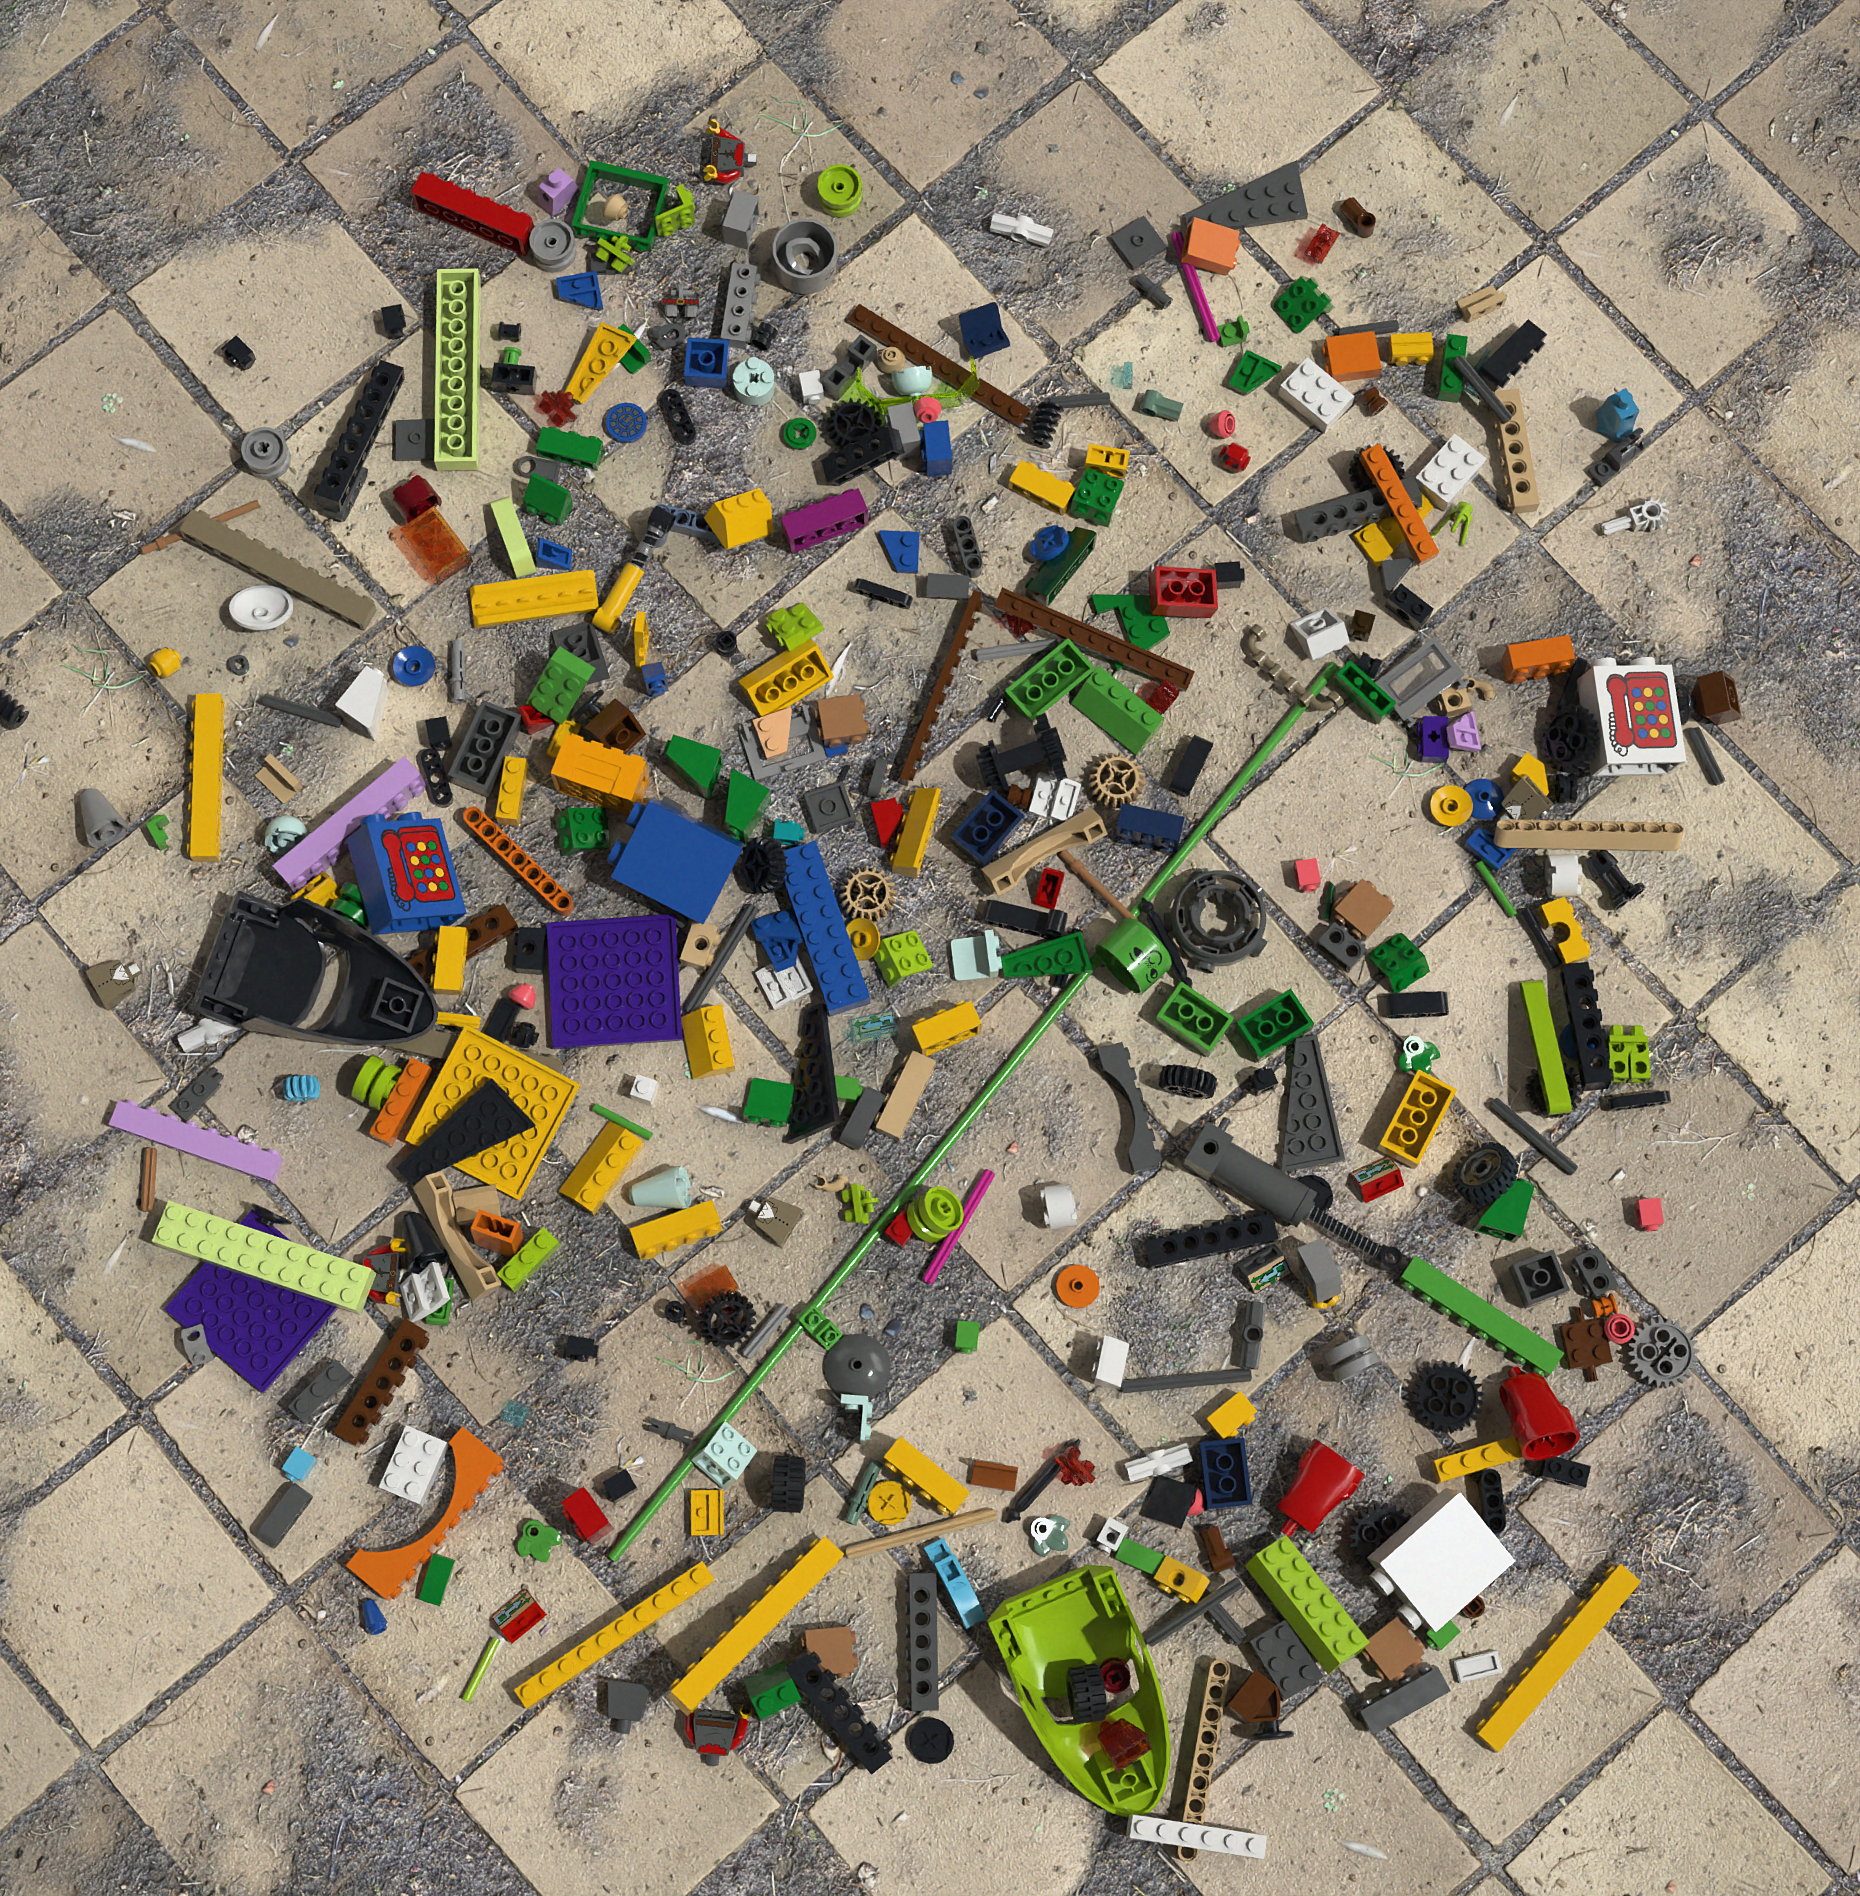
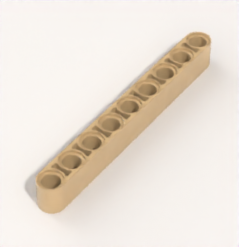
M1503 819L1497 822L1494 844L1502 848L1676 851L1680 848L1684 828L1680 824L1673 822Z
M1222 1659L1213 1661L1209 1665L1181 1820L1183 1823L1193 1822L1196 1825L1202 1826L1204 1823L1230 1674L1229 1664ZM1215 1664H1221L1224 1667L1225 1673L1223 1676H1216L1214 1674L1213 1667ZM1212 1686L1218 1687L1221 1691L1218 1699H1213L1209 1694ZM1208 1709H1213L1217 1713V1718L1213 1722L1208 1721L1205 1717ZM1204 1731L1212 1734L1213 1741L1211 1744L1202 1742L1201 1735ZM1200 1754H1205L1209 1758V1764L1206 1767L1200 1766L1197 1762ZM1196 1777H1202L1205 1781V1786L1201 1790L1196 1789L1193 1785ZM1193 1799L1201 1803V1809L1197 1813L1192 1812L1189 1808V1804ZM1177 1846L1176 1854L1181 1861L1192 1862L1197 1858L1199 1849L1192 1848L1193 1855L1186 1859L1181 1854L1183 1846Z

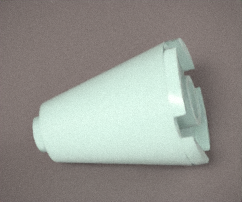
M682 1165L676 1166L632 1185V1189L629 1190L630 1201L634 1202L636 1206L689 1208L692 1195L687 1196L688 1189L691 1188L687 1171L684 1167L682 1168Z

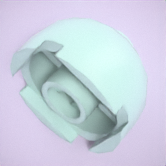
M926 366L904 368L903 372H897V370L891 372L895 389L902 395H909V399L921 398V393L928 391L931 387V366L927 368Z
M289 815L279 816L273 819L266 827L265 846L267 847L268 845L273 853L286 855L308 836L307 829L303 822L296 817Z

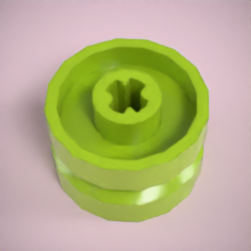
M843 164L832 165L823 170L817 184L820 207L825 213L840 218L850 216L856 212L862 202V181L857 171Z
M376 1055L371 1056L357 1076L352 1089V1097L361 1102L368 1100L370 1107L381 1111L398 1082L402 1069L393 1064L385 1067L384 1059Z
M940 1186L930 1188L923 1195L914 1199L909 1204L907 1210V1218L911 1229L919 1238L927 1242L940 1241L949 1233H952L962 1224L964 1217L963 1207L956 1195L947 1188Z

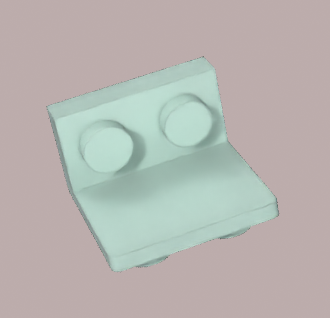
M841 1394V1407L845 1408L846 1412L859 1413V1409L863 1410L860 1442L861 1445H865L866 1440H870L871 1424H867V1418H872V1402H869L868 1396Z
M724 1422L706 1447L696 1453L691 1461L721 1488L725 1489L738 1479L757 1452V1449L727 1422Z

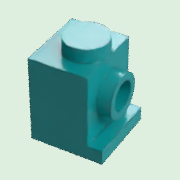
M776 818L773 838H776V841L780 842L781 845L799 846L800 840L804 841L805 828H801V825H798L795 821L781 823L780 818Z

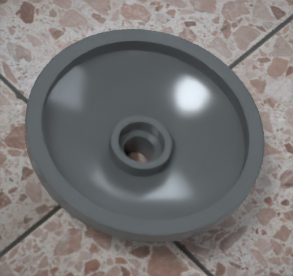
M854 1334L843 1337L831 1347L825 1360L827 1381L831 1388L840 1396L841 1394L868 1396L869 1399L877 1395L885 1387L890 1376L891 1364L886 1349L876 1339L867 1335ZM858 1361L862 1366L860 1369H855L853 1364Z

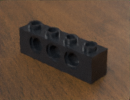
M882 426L877 432L861 437V440L845 445L844 449L829 453L828 457L821 460L827 483L840 486L905 453L899 430L889 426Z

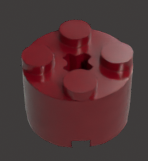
M420 475L414 476L405 485L399 486L393 491V505L409 525H412L413 522L419 525L428 521L436 514L434 509L437 505L440 507L442 504V499Z

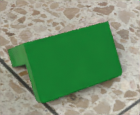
M625 324L618 327V329L634 335ZM638 338L620 359V362L632 375L652 361L650 351Z

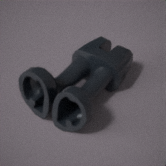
M1599 850L1596 853L1598 859L1592 855L1585 860L1593 879H1599L1609 892L1612 900L1610 905L1614 911L1626 905L1628 901L1635 899L1646 889L1643 883H1630L1617 866L1619 861L1607 850ZM1608 873L1616 880L1624 893H1620L1611 881Z

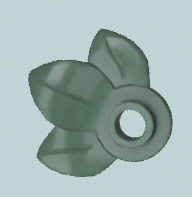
M1056 1515L1048 1519L1043 1517L1034 1519L1030 1525V1532L1034 1537L1033 1546L1035 1551L1042 1557H1046L1050 1549L1056 1551L1067 1550L1068 1539L1063 1532L1070 1526V1522L1064 1517ZM1043 1524L1045 1530L1043 1533H1040L1039 1526Z

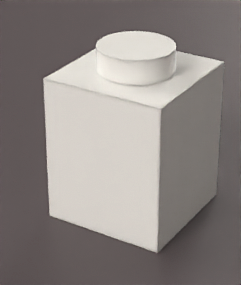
M819 370L799 373V383L804 404L814 405L823 401L824 391Z
M637 1074L630 1092L631 1099L652 1106L659 1089L658 1081Z

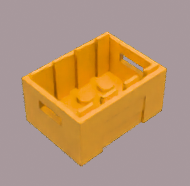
M572 733L571 736L565 735L551 771L556 792L629 816L637 801L642 803L650 783L647 763L643 761L644 757L635 754L628 756L623 754V750L611 747L610 750L604 748L602 743L593 740L589 743L583 741L584 737Z

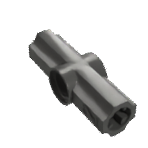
M1247 1301L1239 1367L1258 1370L1266 1311L1265 1303ZM1250 1330L1256 1331L1258 1340H1250L1247 1337V1332Z

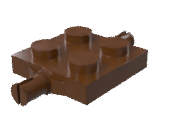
M1583 1307L1574 1308L1576 1322L1559 1327L1568 1370H1587L1589 1382L1598 1381L1595 1368L1613 1362L1608 1337L1604 1331V1319L1585 1320Z

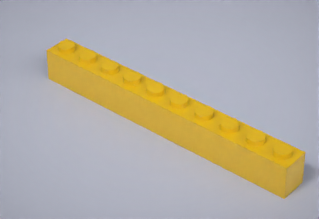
M826 1536L820 1541L816 1539L808 1547L810 1551L806 1556L801 1554L793 1562L795 1567L791 1571L786 1569L778 1577L780 1582L775 1587L771 1584L763 1592L765 1597L760 1602L755 1600L747 1609L749 1613L745 1617L740 1615L732 1624L734 1628L729 1633L724 1631L716 1640L718 1644L713 1649L708 1647L701 1655L703 1659L698 1664L692 1663L685 1671L687 1675L682 1680L678 1678L669 1687L672 1691L668 1698L686 1716L841 1561L844 1553Z
M701 1561L515 1688L514 1691L525 1708L531 1709L715 1583V1579L704 1562Z
M1621 1563L1615 1567L1611 1565L1604 1573V1576H1606L1602 1583L1597 1582L1589 1591L1592 1595L1588 1600L1583 1599L1576 1606L1575 1609L1578 1612L1573 1617L1569 1615L1562 1623L1563 1630L1559 1634L1555 1632L1547 1641L1549 1644L1545 1651L1541 1649L1534 1656L1533 1660L1535 1663L1531 1668L1527 1666L1519 1674L1521 1680L1516 1685L1512 1683L1504 1693L1507 1695L1502 1702L1498 1700L1492 1706L1490 1717L1488 1719L1483 1718L1475 1728L1478 1731L1474 1735L1492 1751L1498 1753L1641 1583Z

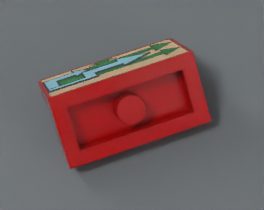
M1390 1157L1381 1159L1351 1173L1365 1203L1404 1186L1400 1169Z
M524 1589L491 1618L504 1636L513 1644L547 1614L534 1600L528 1590Z

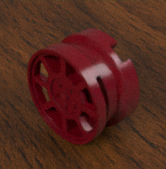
M1118 1657L1104 1660L1099 1668L1103 1676L1105 1690L1110 1693L1123 1692L1129 1686L1131 1679L1128 1664Z

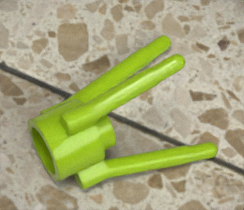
M1460 501L1456 507H1452L1450 513L1432 532V539L1453 516L1455 522L1451 528V533L1455 532L1459 523L1465 522L1460 543L1461 546H1464L1469 525L1473 518L1471 516L1473 507L1464 501Z

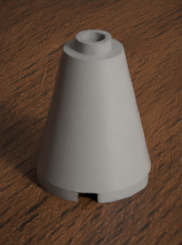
M88 788L84 790L80 796V804L88 843L94 848H100L99 845L102 844L109 847L118 843L126 836L125 831L129 828L127 822L98 789Z

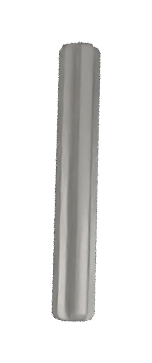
M1056 638L981 648L976 650L977 661L1049 652L1058 647V641Z

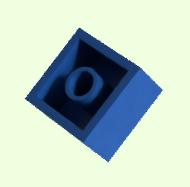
M688 337L684 372L686 386L727 388L730 356L729 340Z
M948 420L930 423L923 422V430H919L922 470L927 471V477L952 475V452Z

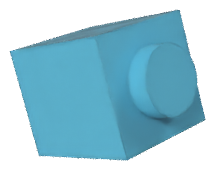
M296 1446L281 1469L287 1472L285 1477L295 1483L299 1479L304 1483L318 1459Z

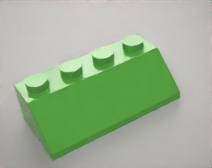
M1067 638L1004 691L1003 697L1018 714L1030 722H1034L1036 716L1046 712L1093 673L1096 668Z
M1100 666L1086 680L1071 703L1135 756L1158 732L1164 722L1163 716Z

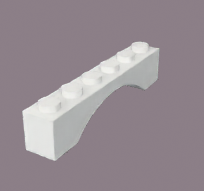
M1133 1814L1129 1815L1126 1838L1264 1859L1267 1836Z

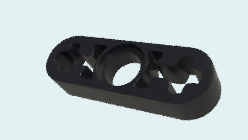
M668 389L662 394L663 406L679 442L683 445H691L697 438L694 425L679 392L675 389ZM669 396L675 398V408H673L671 402L668 401ZM676 413H683L685 415L684 420L681 422L675 421L673 417ZM684 426H686V430L690 434V438L688 439L686 436H684L682 428Z
M860 578L856 579L852 589L859 595L902 609H909L913 597L907 593Z
M1577 657L1556 709L1561 710L1562 705L1568 706L1571 704L1578 688L1577 680L1583 675L1588 660Z
M433 748L426 749L421 754V761L433 799L437 806L447 808L453 803V794L441 757L437 750ZM428 755L437 757L434 758L436 768H432L430 762L425 761L428 760ZM433 774H442L443 780L440 783H433L431 781ZM440 788H443L444 794L447 796L445 802L438 799L441 797Z
M1667 1090L1608 1099L1609 1111L1611 1112L1671 1103L1670 1092Z

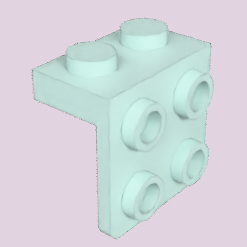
M993 929L985 930L984 936L953 939L951 941L956 981L998 977V969H1002L1001 956L997 957L996 949L999 948L998 936H994Z

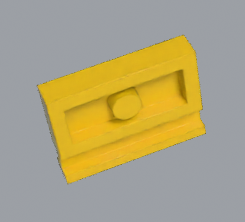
M691 1490V1536L724 1535V1490Z

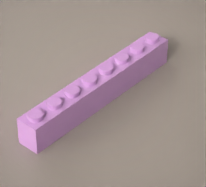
M126 1099L125 1102L118 1100L109 1122L113 1129L275 1184L284 1162L281 1156H279V1152L267 1148V1151L261 1150L259 1145L249 1141L243 1144L238 1142L239 1138L229 1134L226 1137L218 1135L219 1131L212 1128L200 1129L198 1124L188 1120L186 1123L180 1122L178 1117L166 1113V1116L158 1114V1110L146 1106V1109L139 1108L138 1103Z

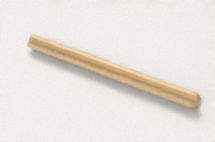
M991 1508L845 1548L848 1559H853L996 1520V1513Z

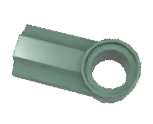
M1146 390L1139 410L1142 414L1150 417L1158 415L1178 422L1184 403L1165 398L1158 391Z

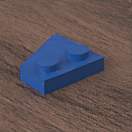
M596 271L556 278L560 300L597 310H604Z
M880 530V538L886 547L896 572L918 574L920 532Z
M784 939L783 942L761 941V945L776 973L796 965L799 943H795L794 939Z

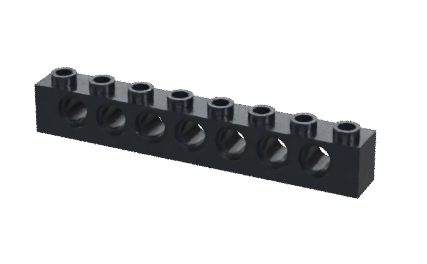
M380 360L378 366H374L371 380L364 386V395L361 400L357 401L354 415L348 419L347 430L341 434L339 446L331 454V463L329 467H325L322 474L323 479L315 487L314 495L316 496L317 505L341 513L405 379L404 367Z

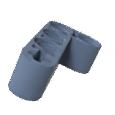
M665 504L656 505L676 515L675 522L670 530L671 532L721 543L704 519L706 514ZM679 519L687 520L684 524L677 523ZM701 523L707 525V527L704 529L697 528V526ZM664 533L660 540H657L656 548L662 547L666 543L668 533Z

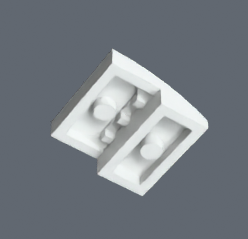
M1042 772L1037 773L1026 813L1064 823L1073 816L1081 784L1069 779L1057 781L1056 777Z
M798 956L795 966L776 973L772 964L755 972L774 1010L793 1003L815 991Z
M431 1262L420 1274L412 1273L399 1285L411 1322L428 1316L450 1300L439 1263Z

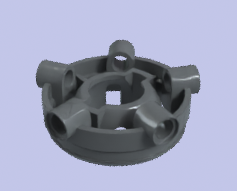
M1202 868L1191 873V880L1176 895L1171 912H1164V927L1166 931H1172L1175 941L1182 951L1196 961L1195 969L1211 974L1214 972L1215 966H1228L1238 963L1250 954L1258 957L1268 942L1262 938L1266 927V910L1262 899L1265 897V893L1255 881L1251 883L1243 876L1230 871H1208L1207 868ZM1215 878L1236 882L1241 887L1239 890H1236L1235 894H1232L1226 890V884H1215ZM1194 885L1197 894L1194 896L1193 905L1188 910L1191 930L1184 933L1183 931L1186 926L1185 907H1179V904L1184 894ZM1215 896L1218 903L1227 905L1234 912L1236 924L1230 932V936L1214 937L1207 934L1201 927L1200 915L1206 907V898ZM1256 903L1258 904V907L1250 908V907H1252L1254 904H1256ZM1260 913L1259 929L1253 926L1242 943V949L1235 951L1234 945L1238 944L1239 939L1245 934V929L1251 920V914ZM1195 934L1201 941L1209 945L1218 946V949L1202 944L1198 948L1187 937ZM1229 948L1230 953L1219 954L1220 950Z

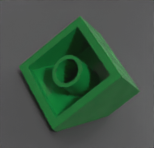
M534 472L532 473L523 498L525 510L531 515L536 516L538 514L544 517V520L551 525L557 524L562 526L573 507L570 491Z

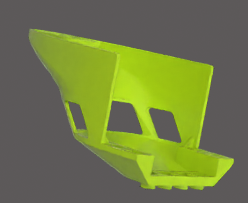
M1085 1565L1004 1600L987 1621L1005 1660L1020 1704L1038 1738L1054 1762L1080 1792L1108 1812L1123 1817H1129L1132 1814L1144 1816L1151 1812L1159 1803L1164 1793L1170 1768L1171 1744L1168 1718L1151 1656L1113 1567ZM1135 1636L1142 1650L1144 1664L1135 1645ZM1111 1657L1121 1658L1126 1663L1132 1659L1139 1689L1127 1702L1108 1712L1105 1720L1083 1724H1057L1054 1722L1041 1697L1060 1698L1068 1696L1066 1675L1069 1667L1095 1663L1100 1667L1104 1660ZM1021 1684L1028 1690L1036 1710L1027 1700Z

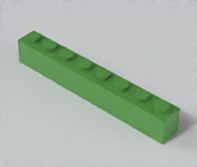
M1416 1255L1399 1278V1281L1402 1282L1401 1285L1410 1292L1416 1291L1420 1294V1298L1429 1304L1433 1302L1439 1306L1438 1310L1447 1316L1451 1314L1465 1328L1471 1327L1477 1331L1475 1334L1485 1341L1489 1339L1495 1343L1494 1347L1503 1353L1507 1351L1514 1356L1513 1359L1519 1364H1527L1533 1368L1531 1370L1533 1373H1537L1542 1377L1550 1376L1564 1355V1352Z

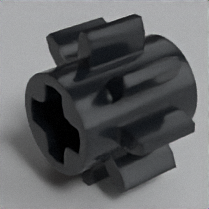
M521 1022L520 1025L513 1027L511 1037L515 1038L514 1044L521 1048H529L530 1045L534 1046L539 1037V1033L535 1032L536 1027L528 1022Z

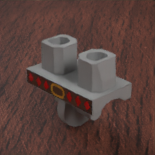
M679 284V290H671V296H679V298H662L666 317H677V306H685V317L696 318L698 307H700V300L684 299V296H692V290H684V284Z

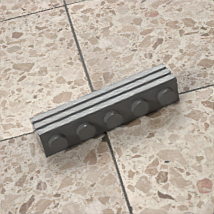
M1207 1588L1203 1592L1200 1600L1211 1594ZM1220 1603L1206 1611L1210 1615V1620L1214 1624L1217 1623L1219 1625L1218 1629L1223 1635L1226 1634L1229 1637L1228 1641L1233 1646H1238L1248 1637Z

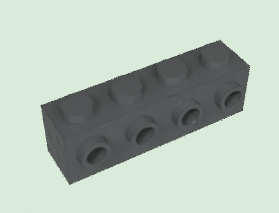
M1426 1664L1419 1668V1673L1414 1676L1407 1675L1401 1678L1398 1685L1383 1688L1379 1691L1380 1695L1375 1698L1368 1697L1360 1702L1361 1706L1357 1707L1356 1710L1368 1732L1374 1735L1450 1692L1451 1690L1439 1668L1434 1664Z

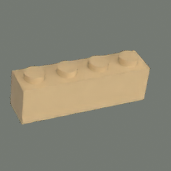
M914 1050L910 1056H905L902 1067H904L901 1075H896L892 1084L895 1088L892 1094H887L883 1103L886 1107L883 1113L879 1112L874 1121L876 1132L900 1142L936 1067L935 1060Z

